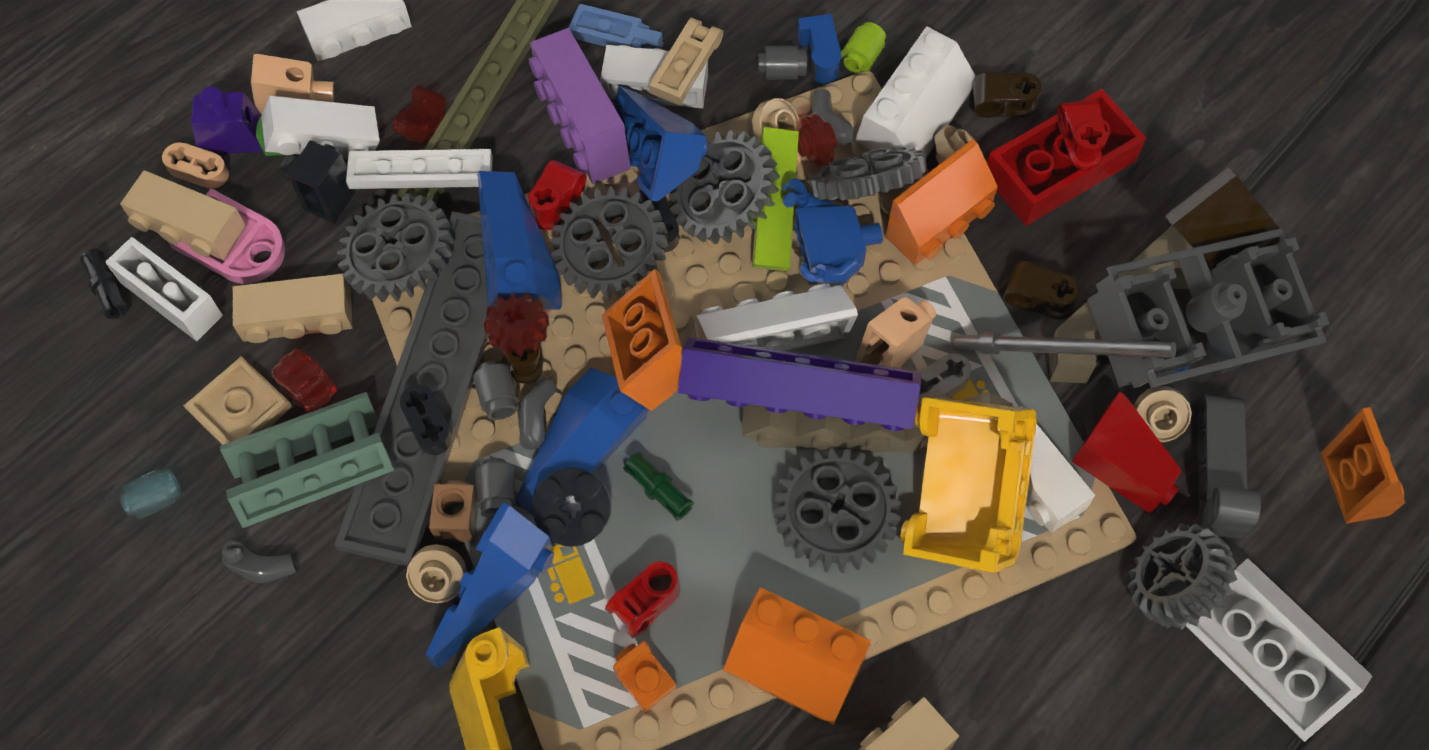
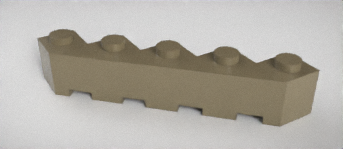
M1171 226L1133 261L1187 250L1193 247ZM1178 260L1118 273L1119 277L1130 274L1135 277L1172 265L1177 278L1170 281L1172 289H1189ZM1088 301L1056 329L1053 338L1101 339ZM1048 353L1050 382L1087 383L1096 366V355Z
M934 389L919 395L917 407L922 403V397L953 398ZM990 391L962 400L1013 406V403ZM749 404L743 407L742 436L756 441L759 446L764 448L783 447L818 450L833 448L836 450L849 449L872 452H927L928 436L921 434L920 427H917L915 422L913 429L904 428L901 431H891L883 428L881 424L865 422L862 425H852L837 417L826 416L823 419H813L798 411L788 410L784 413H774L759 405Z

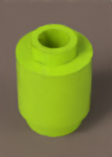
M866 22L856 28L841 51V59L849 71L860 73L870 70L885 47L886 34L884 30L872 22Z

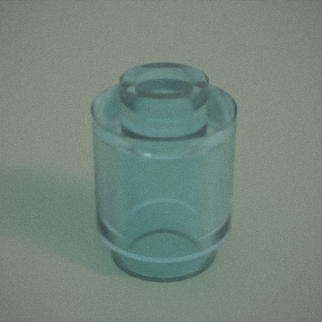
M170 468L163 471L156 469L122 485L124 493L119 495V500L128 516L135 514L138 519H142L175 504V499L183 496V493Z

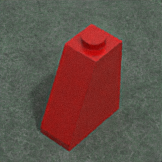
M1121 392L1117 394L1072 460L1073 463L1149 514L1160 503L1167 506L1179 489L1174 482L1182 470L1129 399Z

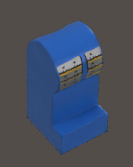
M832 14L798 18L797 39L799 47L809 46L811 54L810 74L816 82L823 84L833 82L839 75L841 51Z

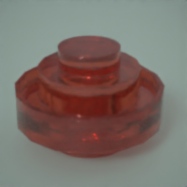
M816 113L803 117L801 128L798 129V152L800 156H806L808 160L814 161L820 167L833 162L834 149L837 148V139L829 122H824Z

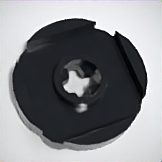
M565 468L550 474L539 483L532 502V513L537 527L550 537V541L569 547L584 545L598 536L609 521L612 510L611 497L607 487L597 476L581 468ZM567 496H574L575 502H582L583 510L576 512V518H570L568 512L562 511L561 505L567 503Z

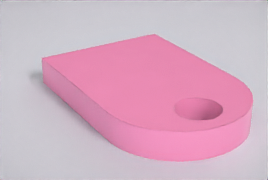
M212 188L206 196L236 207L246 225L225 259L222 260L212 255L204 257L194 252L186 244L179 242L176 245L168 242L172 249L224 278L240 284L256 283L271 276L282 264L286 249L284 239L272 221ZM262 251L271 252L269 259L265 262L256 263L253 261L258 253Z

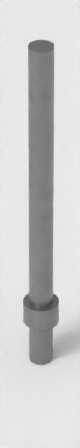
M982 332L981 335H955L953 340L955 349L980 350L982 354L998 355L1000 351L1174 358L1176 355L1175 342L1014 337L1001 336L999 332Z

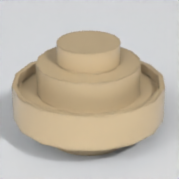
M774 98L759 104L754 112L752 119L753 132L760 142L763 127L800 132V119L797 111L791 103L784 99Z
M945 125L935 135L936 159L939 164L969 141L974 140V138L963 129Z
M1157 386L1147 389L1138 397L1134 404L1135 409L1160 442H1167L1178 438L1186 431L1191 421L1192 412L1189 402L1180 391L1170 386Z
M435 544L425 546L415 553L408 564L406 578L410 589L416 596L427 602L443 603L450 601L459 594L462 586L459 583L467 570L465 562L458 552L448 546Z

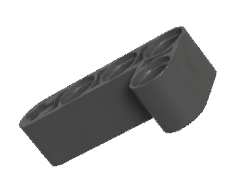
M1203 394L1199 400L1197 410L1199 526L1214 531L1219 537L1243 539L1256 526L1261 510L1259 492L1257 490H1248L1244 400L1242 398Z

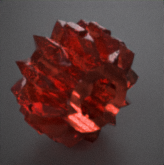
M512 291L510 299L505 300L497 296L496 306L487 307V319H485L483 325L485 333L488 335L489 343L493 348L501 347V352L505 356L512 350H516V353L522 357L524 349L528 348L536 352L538 348L537 342H546L549 317L544 312V306L540 300L532 302V297L528 292L523 297L517 298L516 294Z
M295 349L291 353L286 354L271 370L276 383L307 412H313L320 407H324L337 392L333 379L303 350Z

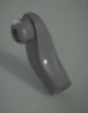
M819 89L815 91L811 118L815 127L821 133L837 142L838 145H850L854 141L855 136L853 126L832 111L831 93L828 90Z
M543 378L518 404L519 441L521 446L527 450L540 447L545 440L544 406L557 391L554 382L548 378Z
M237 540L229 541L222 547V562L224 566L253 583L265 584L297 573L292 554L260 556L243 547L242 543Z

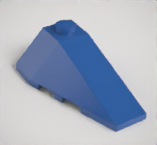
M619 85L615 109L624 123L626 141L631 152L629 155L630 165L636 166L639 169L640 174H638L636 179L639 188L651 201H659L699 170L701 158L705 156L707 151L706 135L688 120L630 88Z
M479 171L477 175L488 309L560 310L562 302L559 273L515 173Z
M591 367L566 392L545 436V440L540 446L520 488L516 502L533 516L532 502L537 487L550 474L565 468H581L594 474L647 418L648 409L620 392L616 377Z
M502 502L476 548V550L482 552L479 562L470 573H464L459 583L462 585L459 591L460 602L458 606L453 604L446 610L425 654L430 663L438 669L535 582L539 573L544 574L553 561L554 552H552L553 547L550 537L508 504Z

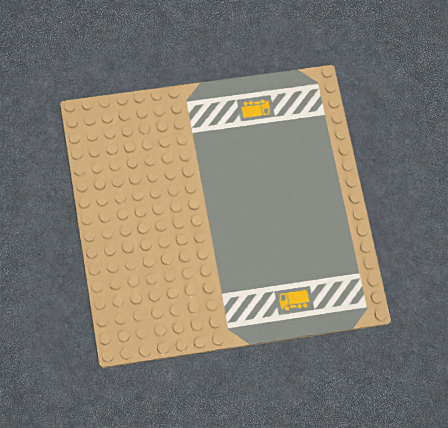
M863 71L786 99L795 108L800 119L797 152L801 158V163L796 167V179L805 185L807 192L812 194L808 177H810L811 173L816 172V169L824 168L825 164H830L835 160L848 158V156H860L863 152L871 151L855 142L863 116L882 90L871 71ZM819 89L828 90L831 93L832 111L853 126L855 136L854 141L850 145H838L837 142L821 133L815 127L811 118L815 91ZM755 111L701 131L711 142H714L716 132H720L726 138L729 130H733L738 136L744 131L752 138L755 136L752 123ZM630 165V170L593 185L587 176L582 194H585L591 200L594 198L595 189L598 188L602 196L607 195L609 187L613 186L616 195H620L625 187L632 198L636 192L641 190L636 180L638 174H640L639 169L636 166ZM921 178L914 179V183L906 184L902 188L890 189L889 192H876L874 196L854 200H841L839 197L830 201L842 206L855 208L859 225L879 222L883 242L866 246L864 266L842 285L858 313L848 337L792 349L787 352L855 362L866 327L872 319L902 297L909 298L915 304L922 300L929 302L936 311V317L932 320L922 347L900 369L922 371L950 353L963 355L969 360L972 372L967 385L952 395L951 398L965 400L990 391L1013 403L1014 407L1023 406V408L1034 409L1037 425L1096 495L1090 506L1062 527L1050 533L1045 525L1041 526L1033 519L1029 512V505L1026 502L1018 559L1013 566L996 573L903 555L904 543L901 542V529L906 520H910L912 515L919 513L926 453L850 450L851 460H856L862 453L865 454L864 465L867 467L877 461L879 463L876 471L877 476L887 472L890 474L885 487H897L896 495L891 499L901 501L899 511L894 512L901 516L899 526L892 527L896 531L894 541L885 539L888 544L887 551L882 553L874 549L876 553L874 563L862 557L860 570H857L852 562H847L844 573L840 572L837 563H832L829 571L824 572L822 560H818L813 567H809L810 555L807 553L798 559L795 558L797 544L790 547L784 546V539L789 533H777V524L783 520L774 518V509L781 507L775 504L774 501L775 493H784L779 489L780 480H790L787 476L789 467L801 471L799 467L801 457L813 463L814 451H818L823 459L828 458L829 450L761 447L756 441L742 436L743 407L731 406L726 403V400L713 398L707 401H696L690 399L687 394L678 393L677 390L669 399L665 400L653 411L648 409L647 418L593 474L607 487L612 502L611 516L603 531L592 541L581 546H562L551 541L554 558L549 569L544 574L539 573L535 582L494 618L497 628H502L525 648L530 667L521 669L516 675V680L543 750H657L776 699L777 697L723 671L741 623L760 587L871 640L868 653L864 659L866 660L1126 548L1135 542L1136 534L1109 486L1072 462L1084 442L1033 353L1000 351L998 355L982 354L980 350L954 348L953 340L955 335H981L982 332H999L1001 336L1023 337L965 234L963 233L957 239L951 237L943 244L942 249L935 257L930 260L925 258L916 266L886 238L893 200ZM675 189L663 197L669 209L674 203L668 199V196L676 192ZM527 193V194H524V195H525V198H526V200H527V202H528V204H529V198H528L529 193ZM581 196L574 202L578 206L583 204ZM796 204L794 205L790 269L787 272L752 268L754 230L748 225L744 227L743 238L734 232L732 233L731 243H727L720 237L719 242L713 244L708 239L705 242H701L695 236L692 237L678 224L679 244L672 251L665 253L666 260H655L660 269L661 279L681 343V363L683 348L688 337L697 338L695 331L696 315H701L703 310L716 306L722 307L723 310L737 307L738 303L748 299H758L759 302L772 300L775 295L787 291H793L795 295L806 293L813 286L825 284L809 285L808 280L804 278L800 271L803 259L794 229L795 209L798 208ZM570 208V210H569L568 213H567V214H569V215H571V213H572L571 208ZM477 211L469 215L481 217V212ZM624 217L615 218L611 224L619 223ZM596 219L594 223L604 242H606L618 266L623 267L625 262L619 255L615 244L610 239L601 220ZM540 229L551 254L555 249L551 245L550 239L558 236L554 230L545 231ZM669 233L665 234L664 236H666V238H669ZM592 234L582 236L579 241L589 239ZM635 244L630 246L627 249V252L637 250L640 245ZM601 262L594 269L604 268L608 262ZM559 274L562 308L560 310L536 309L541 334L540 348L543 372L540 378L529 384L517 382L514 378L513 381L519 400L516 404L517 410L520 400L543 378L550 379L556 385L557 391L544 406L545 435L566 392L591 367L616 377L601 315L621 298L617 290L612 291L609 300L605 299L602 291H599L597 296L592 299L587 289L579 294L574 284L568 286L563 278L564 275ZM418 285L414 287L413 297H410L404 291L397 302L391 294H389L385 302H381L377 296L372 299L397 366L424 292ZM629 286L625 288V294L631 290ZM531 309L497 310L479 367L489 361H499L501 364L509 366L502 340L499 314ZM948 367L946 376L943 379L953 374L959 378L961 370L959 368L952 370ZM473 383L441 482L446 484L449 480H462L469 483V485H474L476 490L475 469L487 459L501 458L514 467L515 495L517 497L540 447L527 450L521 446L517 411L512 416L504 419H489L487 413L481 409L475 383ZM933 384L927 389H922L920 387L919 395L931 391V389L935 385ZM834 449L836 456L842 458L845 450ZM641 452L660 472H667L672 477V483L688 499L694 502V505L691 506V511L679 521L675 520L656 499L650 500L644 493L645 489L623 470V467L626 466L625 462L633 454ZM823 480L818 483L819 487L823 490L830 491L837 488L836 484L829 480ZM809 494L805 496L807 499L813 498V496ZM574 496L562 507V511L568 512L570 518H576V512L583 510L582 502H575ZM857 496L853 499L857 505L862 507L872 505L871 500L865 496ZM516 502L512 508L537 526L533 516ZM452 505L453 514H458L464 505ZM836 506L831 512L838 514L839 510H843V508ZM478 508L475 542H464L474 569L482 553L476 550L493 519L483 517L480 508ZM812 512L801 516L806 523L810 524L818 523L821 520L817 514ZM861 521L863 525L869 524L868 521ZM850 529L837 531L838 536L843 540H853L857 537ZM658 561L667 562L677 572L680 584L679 597L656 618L646 631L638 637L631 638L628 634L629 628L615 613L609 614L605 610V606L617 591L628 585L648 565ZM659 577L653 581L651 588L655 591H664L669 588L672 581L666 577ZM643 641H646L650 646L653 656L677 686L676 689L646 713H644L617 679L613 670V665L617 662L615 658L624 648L630 644L638 646Z

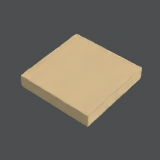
M242 356L183 405L222 445L270 428L292 408L290 402Z

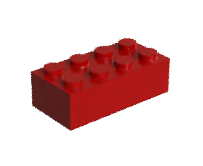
M1103 89L1083 99L1098 100L1108 136L1105 146L1101 149V161L1095 168L1082 170L1071 163L1063 135L1059 130L1057 115L990 152L987 164L998 186L997 193L1025 226H1028L1137 161L1146 137Z

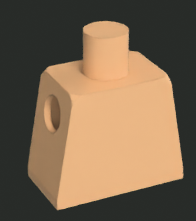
M262 54L253 55L251 87L255 107L261 115L269 96L334 102V82L314 81L312 64L309 62Z
M902 297L868 323L855 362L901 368L922 347L932 320L936 317L934 307L925 300L915 304L909 298Z

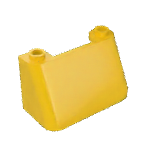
M922 397V403L918 405L916 410L915 424L917 427H920L922 435L928 436L919 513H915L910 520H906L901 529V542L904 543L903 555L991 573L999 572L1016 563L1022 541L1037 417L1034 409Z
M500 627L482 633L471 640L449 684L451 698L466 750H512L498 700L517 693L514 685L516 675L521 669L528 668L530 665L525 648Z

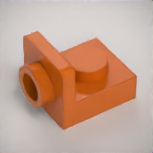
M643 641L638 646L630 644L616 656L615 660L617 662L613 665L615 676L644 713L677 688L674 680L651 653L650 646L646 641Z

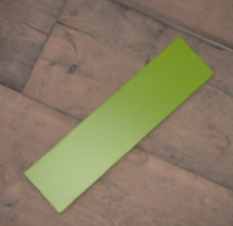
M763 127L761 131V143L772 152L771 157L778 164L774 170L780 175V178L772 182L779 189V192L769 194L768 196L775 203L774 206H764L762 209L767 216L766 219L755 218L756 229L754 230L752 268L785 272L790 269L794 206L786 207L783 204V198L788 192L783 191L782 187L789 180L796 179L799 131Z

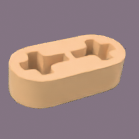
M178 142L168 146L162 154L164 165L169 173L176 178L210 189L218 188L228 180L229 170L221 156L216 153ZM186 157L188 162L182 161V159ZM203 169L209 170L207 175Z

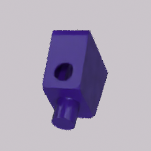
M207 87L201 94L193 97L191 124L196 147L216 154L263 152L256 138L257 123L262 115L245 93H222L217 87Z

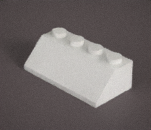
M926 26L863 116L855 142L870 150L880 148H894V150L903 147H906V150L915 148V150L921 149L925 153V159H927L936 145L935 135L945 125L950 124L973 89V80L976 76L958 43Z
M820 284L811 287L806 293L795 295L793 291H787L775 295L772 300L759 302L758 299H748L738 303L737 307L723 310L720 306L707 308L701 312V315H696L695 331L697 338L788 351L847 338L858 313L855 305L841 285L830 287L829 284Z
M1247 558L1234 570L1238 580L1228 584L1233 594L1223 596L1221 599L1224 608L1216 606L1212 609V619L1204 616L1200 617L1197 627L1188 622L1186 626L1305 742L1363 692L1372 675Z

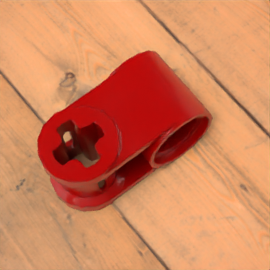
M1090 99L1060 103L1057 110L1058 126L1066 144L1069 160L1075 167L1082 170L1095 168L1101 161V149L1105 146L1108 139L1098 100Z
M555 160L549 161L541 177L528 195L529 204L533 209L532 214L539 229L545 231L553 230L554 225L562 223L559 215L560 213L567 214L570 210L569 203L576 202L581 196L586 184V173Z
M653 562L628 585L617 591L607 602L605 610L609 614L615 613L629 628L628 634L631 638L638 637L646 631L656 618L679 597L680 584L676 570L667 562ZM659 577H666L672 581L669 588L664 591H655L651 588V585Z

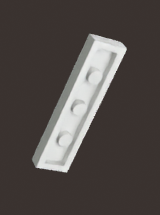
M491 149L349 151L346 183L349 189L478 187L477 174L479 171H492L493 156Z

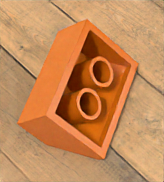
M973 139L892 202L886 238L915 266L925 258L930 260L935 257L947 240L951 237L953 239L959 238L967 230L970 222L977 217L979 219L984 218L995 206L993 201L998 186L976 141Z
M656 269L652 270L601 315L620 392L651 411L669 399L679 389L682 350L661 275Z
M760 587L741 623L723 671L834 725L868 653L871 640Z

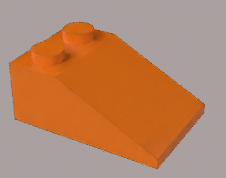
M1371 407L1363 408L1320 453L1346 524L1390 516L1405 504L1403 486L1398 480L1390 459L1389 450L1384 444Z

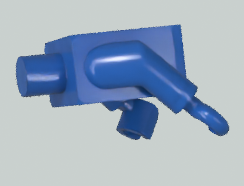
M791 179L782 187L783 191L788 192L783 198V204L786 207H792L796 204L798 207L795 209L794 229L803 263L800 265L802 275L808 280L809 285L817 283L836 286L844 285L864 266L866 246L883 242L879 222L859 225L855 208L842 206L824 199L820 200L819 197L814 198L813 194L807 192L805 185L798 179Z

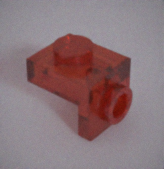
M417 85L412 89L411 105L393 119L392 131L405 136L409 140L423 143L435 133L443 120L446 97Z

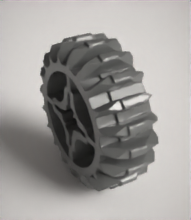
M1181 523L1176 531L1166 527L1162 537L1153 535L1154 542L1149 546H1142L1144 553L1141 557L1133 558L1136 568L1128 572L1132 581L1127 587L1133 595L1131 599L1134 601V604L1150 621L1153 620L1167 629L1173 625L1183 630L1187 622L1197 627L1200 617L1204 616L1212 619L1211 610L1216 606L1224 608L1221 599L1223 596L1233 594L1228 584L1238 580L1233 571L1237 564L1232 556L1230 547L1214 531H1210L1208 528L1205 529L1196 523L1191 527Z

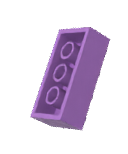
M566 28L530 42L533 57L528 60L535 78H538V81L534 82L535 90L541 101L547 100L549 105L546 107L554 125L560 124L562 129L559 131L567 149L573 148L575 152L573 159L577 169L586 172L592 185L630 170L624 123L570 29Z

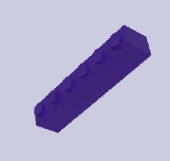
M688 337L683 348L678 393L687 394L690 399L696 401H707L711 398L726 400L727 404L735 407H746L749 404L759 405L774 413H784L791 410L803 412L805 416L813 419H823L826 416L842 418L844 422L852 425H862L865 422L881 424L887 430L901 431L904 428H914L921 387V372Z

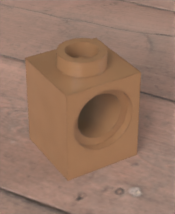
M449 480L446 484H434L429 529L435 541L475 542L478 507L474 485H469V483L462 480ZM452 505H464L458 514H446L448 508Z

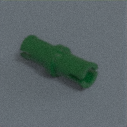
M641 452L633 454L625 462L626 466L623 467V470L645 489L644 493L650 500L656 499L675 520H681L691 511V506L694 505V502L688 499L672 483V477L667 472H660Z

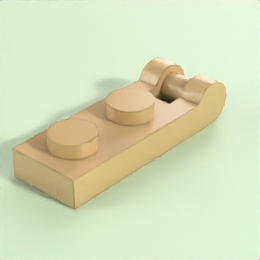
M690 18L651 80L649 93L681 106L712 52L719 47L723 37V30L714 26L707 28L702 26L701 21Z

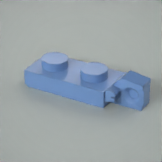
M578 5L569 25V29L575 39L605 47L606 45H627L634 48L661 49L663 46L662 32L650 30L649 26L643 24L640 18L588 5Z

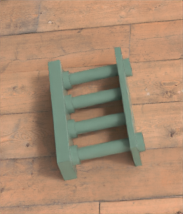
M367 392L220 446V451L235 479L239 477L242 479L241 485L226 490L227 499L242 528L394 471L380 434L376 433L369 436L368 429L377 425L378 417ZM353 435L355 442L332 450V442ZM316 449L318 456L295 464V456ZM279 463L280 470L258 478V470Z

